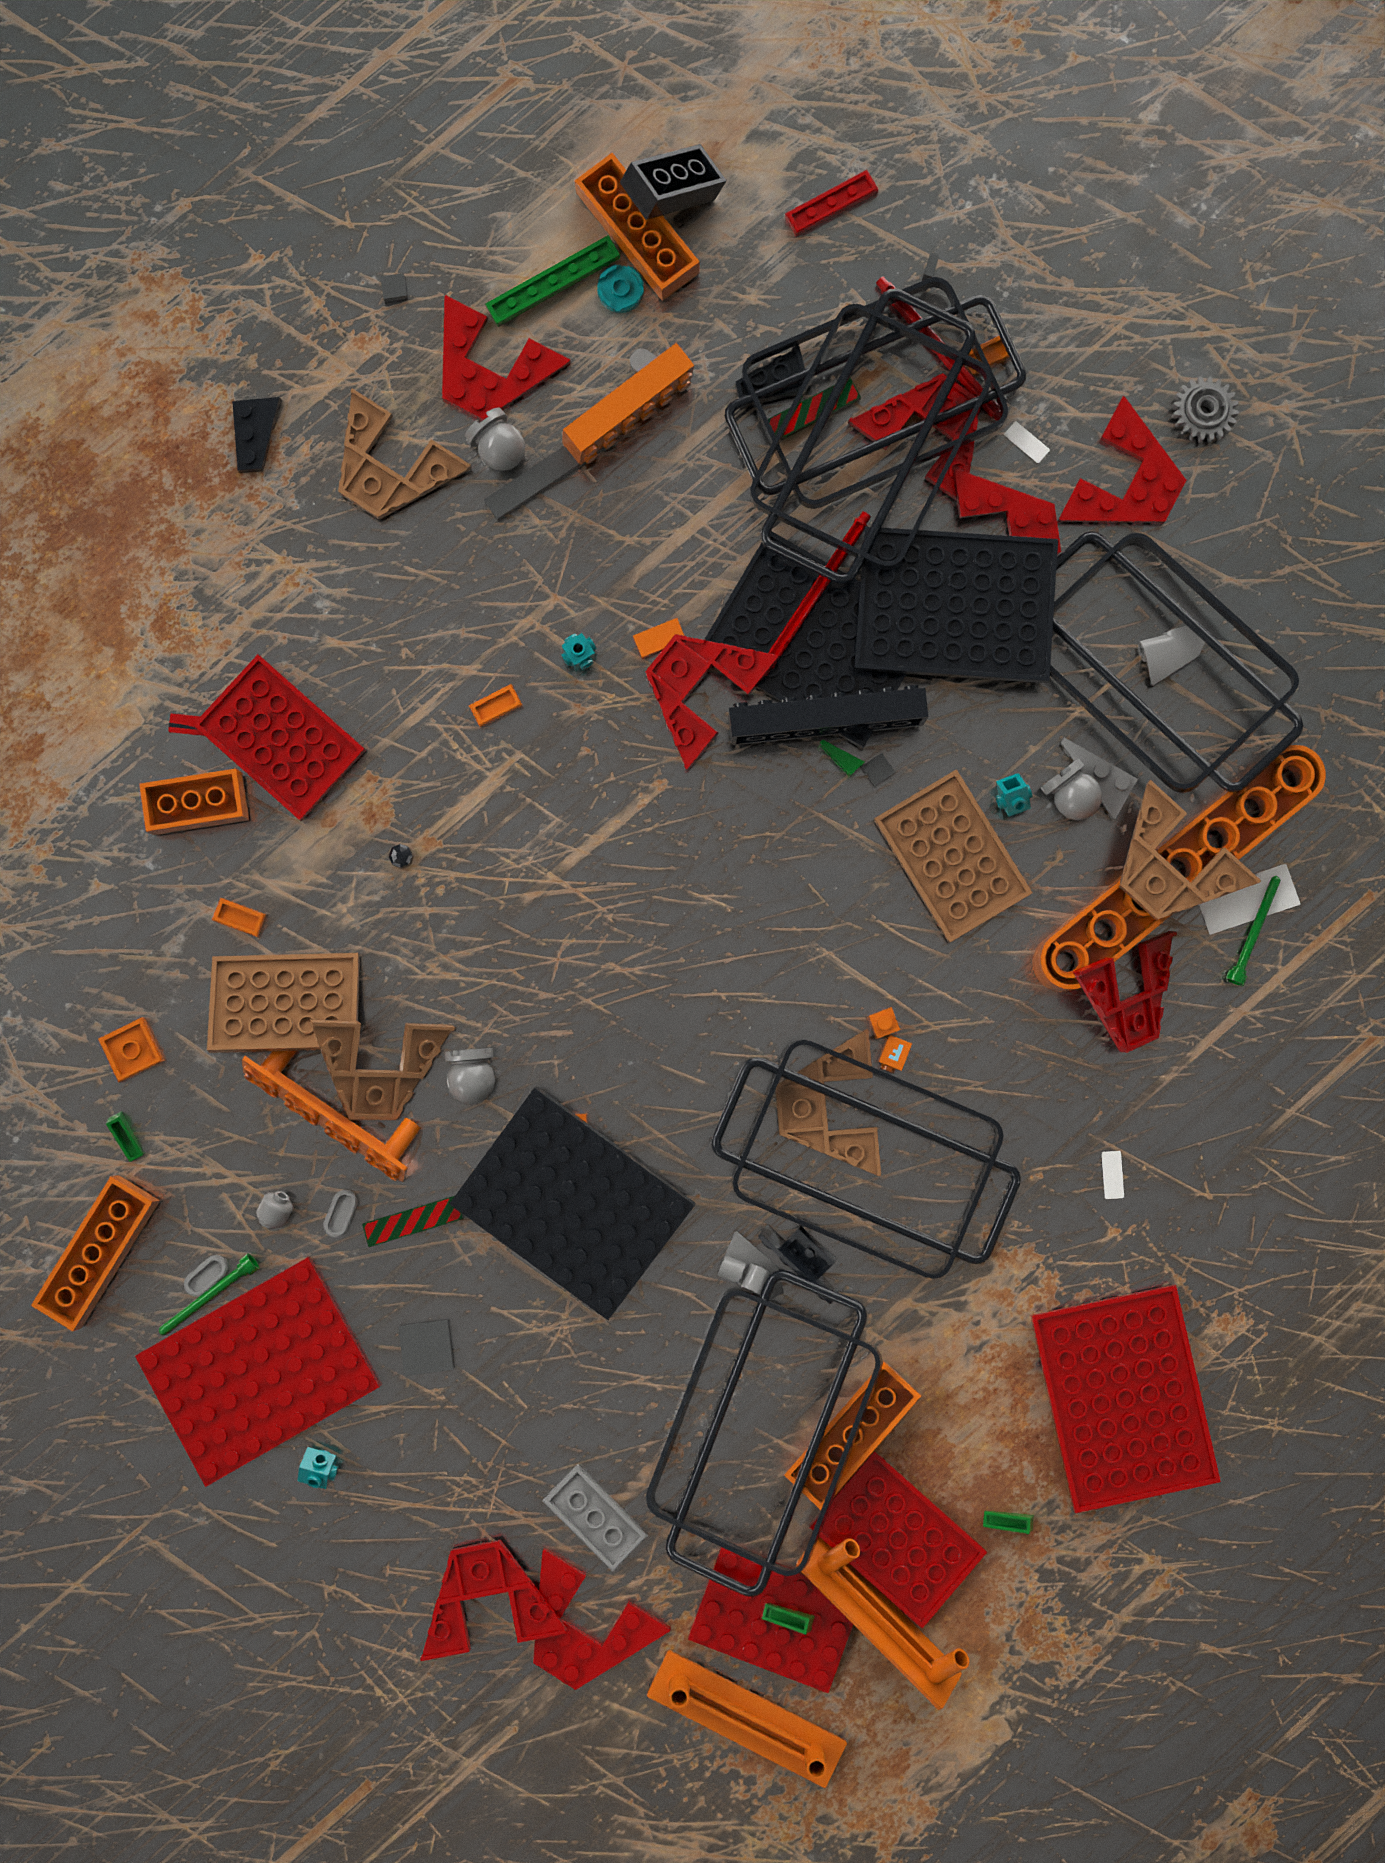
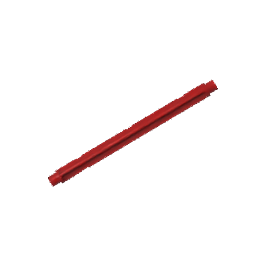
M884 276L876 282V285L881 290V294L889 289H896ZM902 301L892 304L908 324L922 319L911 305ZM930 326L918 331L945 344ZM932 350L950 370L955 360ZM963 365L957 379L967 391L977 397L981 394L983 387ZM995 400L981 405L992 419L1000 420L1002 414Z
M862 511L860 516L855 518L853 525L842 541L854 546L871 516ZM836 549L825 567L836 572L848 554ZM821 575L818 576L768 652L769 654H776L779 657L782 655L831 580Z

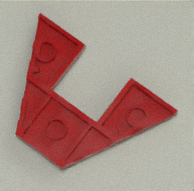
M445 295L442 399L444 402L483 421L488 417L486 412L499 407L503 411L510 406V403L521 396H525L537 388L538 384L547 381L557 371L571 364V359L528 338L507 378L471 361L467 357L485 327L488 317Z
M942 373L933 377L932 380L923 382L904 394L886 400L885 403L874 406L854 418L851 417L848 420V424L870 440L876 441L903 429L913 414L924 420L947 376ZM955 382L940 412L976 396ZM980 408L966 435L977 431ZM973 409L932 427L954 441L959 438ZM975 441L959 448L939 488L955 501L957 500L952 471L959 469L970 473ZM952 451L940 455L926 474L925 479L934 486Z
M1123 396L1100 440L1142 461L1123 499L1080 478L1057 521L1058 523L1098 522L1117 524V522H1133V524H1164L1187 481L1126 397Z
M959 469L952 471L959 519L1006 512L1009 536L1058 539L1057 554L1061 552L1054 503Z
M678 634L672 637L645 673L653 687V692L660 704L669 731L672 733L674 743L682 757L685 769L690 770L719 734V732L683 703L711 667L715 666L750 695L779 660L780 657L778 655Z
M1168 931L1138 944L1145 991L1123 1001L1119 999L1114 958L1106 957L1073 971L1074 976L1119 1052L1128 1053L1159 1038L1160 1021L1164 1012V1007L1160 1006L1163 992L1168 989L1169 968L1173 961V957L1170 956L1172 939L1174 936H1177V931Z
M501 1540L454 1548L449 1554L447 1568L444 1572L442 1586L435 1604L432 1622L428 1629L427 1640L420 1660H431L471 1651L462 1602L464 1600L508 1592L517 1643L566 1634L568 1629Z
M544 1547L542 1551L539 1591L567 1627L568 1632L562 1635L536 1639L533 1664L574 1690H577L670 1632V1626L630 1601L627 1602L603 1644L562 1619L561 1616L586 1577V1573Z

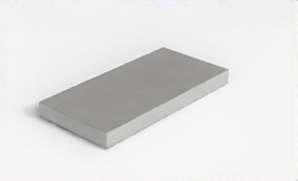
M578 1463L542 1500L612 1572L648 1536V1533Z

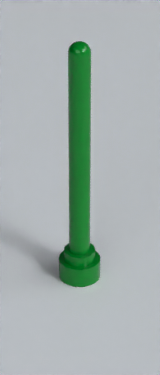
M1278 876L1271 878L1236 966L1232 967V970H1228L1225 980L1230 983L1244 986L1246 982L1247 971L1245 968L1281 880Z
M249 1253L243 1256L235 1270L164 1323L158 1330L159 1334H168L243 1275L247 1276L248 1274L252 1275L258 1271L260 1267L255 1258Z

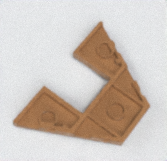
M352 388L350 409L347 417L348 425L344 441V457L341 465L342 473L338 489L340 495L380 520L471 470V464L432 439L405 478L368 455V452L393 418V415Z
M1150 780L1146 784L1119 887L1155 920L1261 882L1255 874L1225 847L1212 858L1191 882L1154 850L1186 816L1187 812Z
M310 1020L346 1117L349 1120H397L403 1111L404 1104L412 1097V1091L420 1079L424 1078L432 1065L433 1058L440 1053V1047L449 1033L453 1032L455 1028L448 1024L405 1023L400 1069L362 1070L356 1069L361 1023L358 1021Z
M865 1029L833 1049L838 1053L872 1067L869 1029ZM825 1054L797 1072L823 1084L830 1081L873 1078L872 1072L830 1054ZM788 1079L783 1080L777 1085L775 1094L779 1135L867 1172L881 1176L877 1127L828 1131L825 1095Z

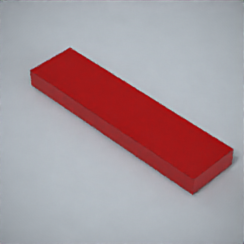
M865 170L785 213V218L797 237L877 194L879 189L868 170Z

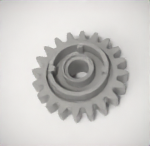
M1199 376L1196 383L1192 379L1189 380L1187 386L1182 385L1179 390L1180 393L1175 395L1174 399L1177 402H1174L1171 408L1177 411L1171 417L1179 419L1175 427L1183 426L1184 429L1181 435L1189 432L1190 441L1195 436H1198L1199 443L1205 437L1208 443L1214 440V436L1220 440L1223 437V433L1228 434L1231 431L1230 426L1233 427L1237 422L1234 418L1237 417L1239 411L1234 408L1239 404V401H1231L1236 393H1227L1229 384L1223 388L1220 387L1221 379L1217 380L1214 384L1212 383V376H1209L1206 382H1204L1202 376ZM1200 406L1207 407L1210 413H1204Z

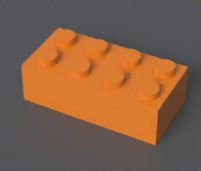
M236 768L139 784L146 832L152 835L249 820L243 773Z

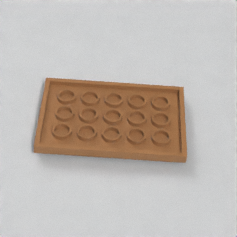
M957 769L873 819L948 943L1033 893Z
M359 953L212 956L207 1051L209 1053L320 1050L310 1020L358 1021Z

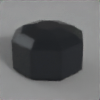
M398 844L391 848L388 857L393 866L403 869L411 865L414 856L409 847Z

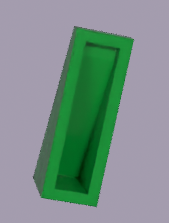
M825 740L819 743V746L849 777L865 763L863 760Z
M121 1111L108 1118L106 1125L128 1161L131 1162L142 1156L144 1153L123 1112Z
M985 1510L983 1527L1030 1534L1033 1531L1034 1515Z
M766 1603L762 1619L806 1635L812 1629L815 1616Z

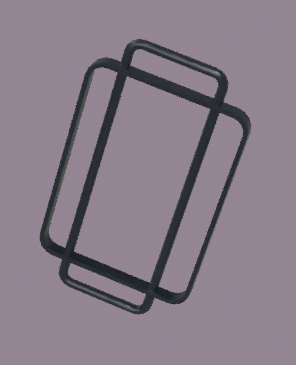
M932 277L902 290L914 295L928 288H939L945 292L952 305L943 310L956 315L968 323L969 321L964 311L977 305H983L987 309L1017 373L1014 381L999 387L977 338L975 339L972 350L977 360L988 367L992 378L990 384L991 391H988L981 405L996 399L1002 415L997 422L966 435L961 444L963 446L1002 427L1008 415V405L1004 395L1020 388L1026 381L1027 373L992 299L987 296L977 295L959 302L953 287L948 281L943 278ZM891 299L887 303L886 307L900 300ZM878 300L865 306L874 310ZM858 314L848 315L842 320L840 326L863 316ZM929 315L906 326L919 331L942 320ZM835 319L754 353L744 362L742 379L748 394L729 403L725 409L724 417L752 480L758 468L736 423L734 412L753 403L772 444L775 434L759 400L804 381L811 367L756 391L749 380L747 371L757 362L829 332ZM892 331L867 342L861 355L905 336ZM853 349L821 362L815 375L847 362ZM979 396L940 412L933 426L973 409ZM925 419L802 472L792 489L796 499L806 508H821L897 475L903 463L817 500L806 498L798 486L803 482L918 433ZM958 439L917 456L912 468L952 451ZM778 445L775 453L788 478L791 469L780 445ZM761 478L757 489L765 495H775L781 492L786 480L769 486Z
M889 289L884 292L874 310L861 304H849L842 308L752 481L750 488L751 501L758 510L768 515L760 533L764 547L839 584L849 583L854 580L864 562L882 570L893 569L900 565L991 384V372L988 367L981 361L968 356L976 339L975 330L970 323L899 289ZM891 299H898L963 330L966 334V340L961 350L958 351L883 315L882 313L887 303ZM851 314L861 315L867 318L868 321L775 504L771 507L758 499L756 488L842 320ZM878 323L955 361L860 549H857L781 511ZM963 365L972 368L983 376L985 386L900 555L892 561H883L868 554ZM777 519L854 556L855 559L849 571L845 574H839L772 541L770 533Z
M1091 531L1080 535L1057 557L1056 571L1089 541L1097 543L1107 553L1054 602V613L1113 558L1274 706L1215 762L1210 764L1053 618V631L1204 771L1193 782L1181 784L1174 781L1051 664L1050 676L1173 791L1180 793L1190 792L1197 788L1208 776L1226 791L1238 792L1243 790L1282 754L1303 731L1302 718L1286 703L1298 688V673L1292 665L1147 535L1142 533L1128 534L1115 546L1098 532ZM1131 543H1139L1147 547L1290 678L1291 689L1280 698L1120 551ZM1280 710L1291 720L1293 729L1239 781L1234 783L1228 781L1216 769L1270 717Z
M804 1039L796 1040L788 1045L779 1065L759 1057L750 1058L743 1064L711 1140L714 1153L721 1159L736 1165L731 1181L732 1188L743 1201L931 1279L941 1278L947 1274L952 1267L955 1257L971 1264H981L989 1259L1021 1182L1018 1169L1013 1164L997 1158L1004 1135L1002 1127L993 1118L820 1044ZM808 1045L989 1122L995 1129V1141L990 1153H985L787 1069L785 1066L789 1056L797 1046ZM754 1067H760L775 1075L742 1154L739 1156L725 1150L721 1146V1140L750 1071ZM780 1078H786L984 1162L985 1165L952 1245L747 1159ZM992 1167H996L1009 1173L1011 1182L981 1253L975 1255L959 1247ZM742 1168L948 1254L945 1262L937 1271H924L741 1193L738 1188V1179Z
M784 1270L775 1271L769 1275L760 1297L742 1290L731 1291L723 1296L646 1494L647 1506L651 1513L672 1524L665 1548L668 1557L674 1563L748 1597L758 1596L764 1591L772 1571L781 1575L792 1576L806 1568L882 1371L883 1359L880 1351L871 1343L860 1339L867 1321V1312L861 1302ZM779 1280L787 1281L855 1310L857 1320L851 1335L769 1301L776 1282ZM735 1296H743L758 1303L676 1516H673L657 1506L655 1492L726 1307ZM766 1307H769L848 1340V1344L767 1557L763 1558L686 1522L685 1518ZM860 1345L871 1351L874 1355L875 1369L802 1562L797 1568H785L776 1564V1559L857 1346ZM681 1528L763 1566L757 1583L754 1586H747L679 1554L676 1551L675 1545Z

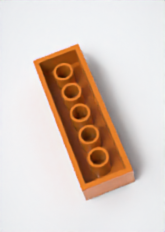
M611 153L575 180L576 194L663 301L700 273V261L663 215L648 220L644 218L620 184L626 169L616 156Z
M676 342L563 429L562 444L568 449L579 465H582L584 462L587 464L592 462L598 456V450L602 447L605 449L610 448L615 444L616 438L622 433L626 435L635 428L634 424L640 419L643 421L648 419L654 413V408L658 405H661V407L666 405L673 398L671 395L678 390L682 392L687 389L691 384L694 364Z
M120 1175L110 1176L31 1306L71 1331L81 1329L160 1200Z
M884 1361L882 1371L834 1497L922 1397L916 1389ZM872 1375L826 1427L802 1491L820 1510L824 1504ZM807 1449L784 1474L793 1484L796 1481Z

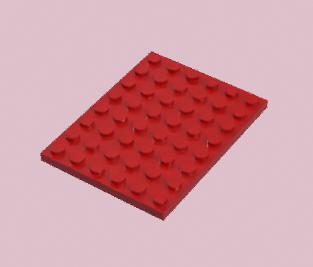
M310 1256L135 1355L137 1362L205 1487L380 1387L376 1376Z
M1173 1284L1030 1315L1074 1513L1221 1482L1176 1285Z

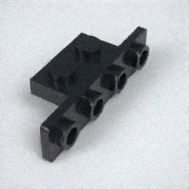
M769 1225L763 1228L758 1237L765 1247L771 1249L779 1256L783 1264L792 1268L798 1276L839 1292L822 1276L837 1259L802 1226L786 1241ZM818 1295L819 1298L827 1301L829 1304L833 1302L830 1299Z

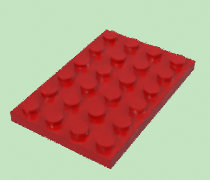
M259 654L254 657L193 724L195 728L300 821L309 814L366 751L365 748Z
M876 1451L872 1453L833 1498L819 1535L832 1548L846 1539L855 1540L860 1547V1555L849 1564L922 1629L987 1554V1551ZM819 1514L809 1524L811 1530H814Z
M720 1547L713 1566V1570L747 1586H754L757 1583L763 1566ZM772 1571L764 1591L758 1596L753 1597L744 1596L709 1579L690 1629L688 1640L829 1693L853 1623L802 1572L792 1576H785ZM770 1603L814 1615L811 1631L805 1635L763 1620L765 1604Z

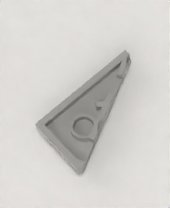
M1064 737L1061 744L1064 747L1065 753L1069 758L1071 757L1073 762L1079 758L1084 764L1079 769L1082 771L1081 773L1092 776L1099 783L1102 789V804L1109 813L1110 819L1115 820L1138 779Z

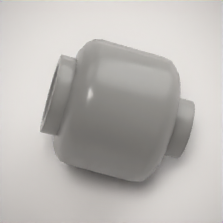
M281 1191L265 1194L256 1211L259 1223L268 1229L284 1226L293 1210V1205L288 1195Z

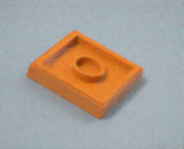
M144 1017L98 1038L118 1083L165 1061Z

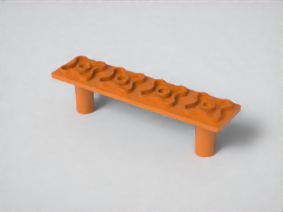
M272 1051L261 1065H258L247 1056L243 1057V1073L249 1082L260 1087L269 1096L281 1098L285 1101L284 1105L288 1109L302 1116L314 1126L318 1124L325 1129L324 1132L329 1137L340 1142L349 1151L355 1154L359 1152L364 1155V1160L368 1164L382 1171L394 1181L400 1180L401 1182L406 1179L408 1167L398 1160L421 1130L412 1120L404 1118L384 1144L281 1073L297 1051Z
M818 1537L811 1559L806 1568L801 1572L938 1710L943 1709L962 1675L961 1671L969 1666L967 1653L958 1648L944 1655L891 1600L849 1564L860 1555V1547L855 1540L846 1539L832 1548L822 1538ZM805 1551L797 1561L796 1567H798L802 1562Z
M672 1650L667 1651L647 1692L648 1698L823 1788H826L847 1745L845 1739Z

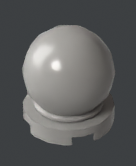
M500 407L494 408L486 412L488 417L480 424L476 420L465 433L466 441L472 448L478 447V453L482 461L491 469L511 470L522 461L525 453L524 439L520 431L511 424L506 423L508 416Z
M1079 758L1060 772L1062 777L1060 774H1057L1040 787L1045 795L1050 792L1054 794V803L1061 814L1067 819L1077 821L1093 816L1099 810L1102 803V789L1099 783L1092 776L1081 773L1082 771L1079 769L1084 764Z
M493 1048L453 1051V1056L452 1051L444 1052L445 1062L451 1061L452 1064L447 1075V1085L451 1095L457 1101L470 1105L481 1103L488 1098L495 1083L493 1069L487 1063L488 1058H493Z

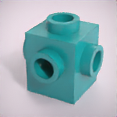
M583 633L579 635L572 634L564 640L562 645L564 653L561 656L568 667L572 665L575 671H578L579 669L584 670L594 663V660H596L594 651L597 648L590 637L585 638ZM582 646L583 649L581 652L576 653L574 651Z
M1019 773L996 781L998 795L995 798L997 805L1000 809H1004L1009 817L1031 809L1030 798L1033 797L1032 791Z
M307 1447L299 1466L297 1481L308 1484L313 1488L326 1489L329 1481L335 1480L338 1466L335 1465L336 1455L326 1450Z

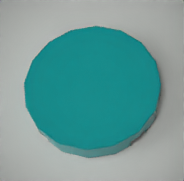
M613 265L607 268L598 280V297L608 310L616 313H626L635 309L641 303L644 295V283L640 273L630 266Z

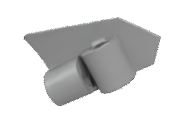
M1188 626L1172 629L1161 636L1138 642L1139 654L1142 661L1147 662L1152 686L1200 655L1205 642Z
M736 1231L717 1275L741 1285L742 1288L761 1295L769 1275L779 1271L776 1264ZM781 1280L776 1282L769 1300L784 1293Z

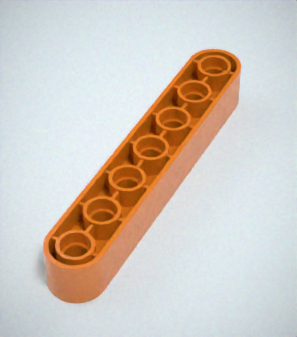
M1290 745L1246 788L1238 792L1224 791L1154 850L1169 863L1172 860L1181 861L1186 867L1184 877L1189 882L1224 847L1239 860L1320 793L1326 778L1323 761L1316 752L1308 747ZM1283 769H1289L1295 775L1296 785L1294 787L1287 786L1283 781ZM1247 799H1252L1258 804L1260 813L1257 818L1250 817L1245 811L1244 804ZM1210 829L1217 830L1221 834L1223 844L1220 848H1214L1208 843L1207 833ZM1120 877L1037 946L1032 959L1034 974L1043 986L1052 991L1067 992L1081 988L1073 971L1106 957L1114 958V962L1117 961L1171 915L1155 920L1145 910L1136 908L1132 898L1119 887ZM1098 921H1105L1111 926L1112 935L1109 940L1103 941L1096 936L1094 928ZM1062 951L1069 952L1074 957L1075 964L1070 972L1063 971L1058 967L1057 957Z

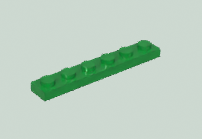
M609 235L485 303V306L495 324L499 327L619 260L620 254Z

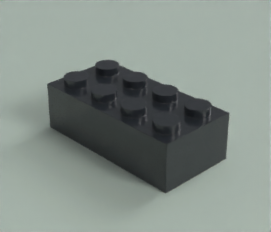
M698 144L631 162L620 184L644 218L648 220L715 201L727 180L702 145Z

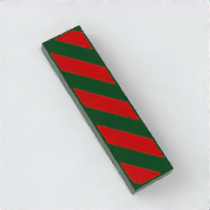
M851 377L831 415L861 400V396ZM835 385L800 402L781 441L816 423ZM790 408L768 418L775 436Z
M452 1196L363 1223L362 1226L368 1247H372L464 1219L461 1212L449 1204L454 1198Z

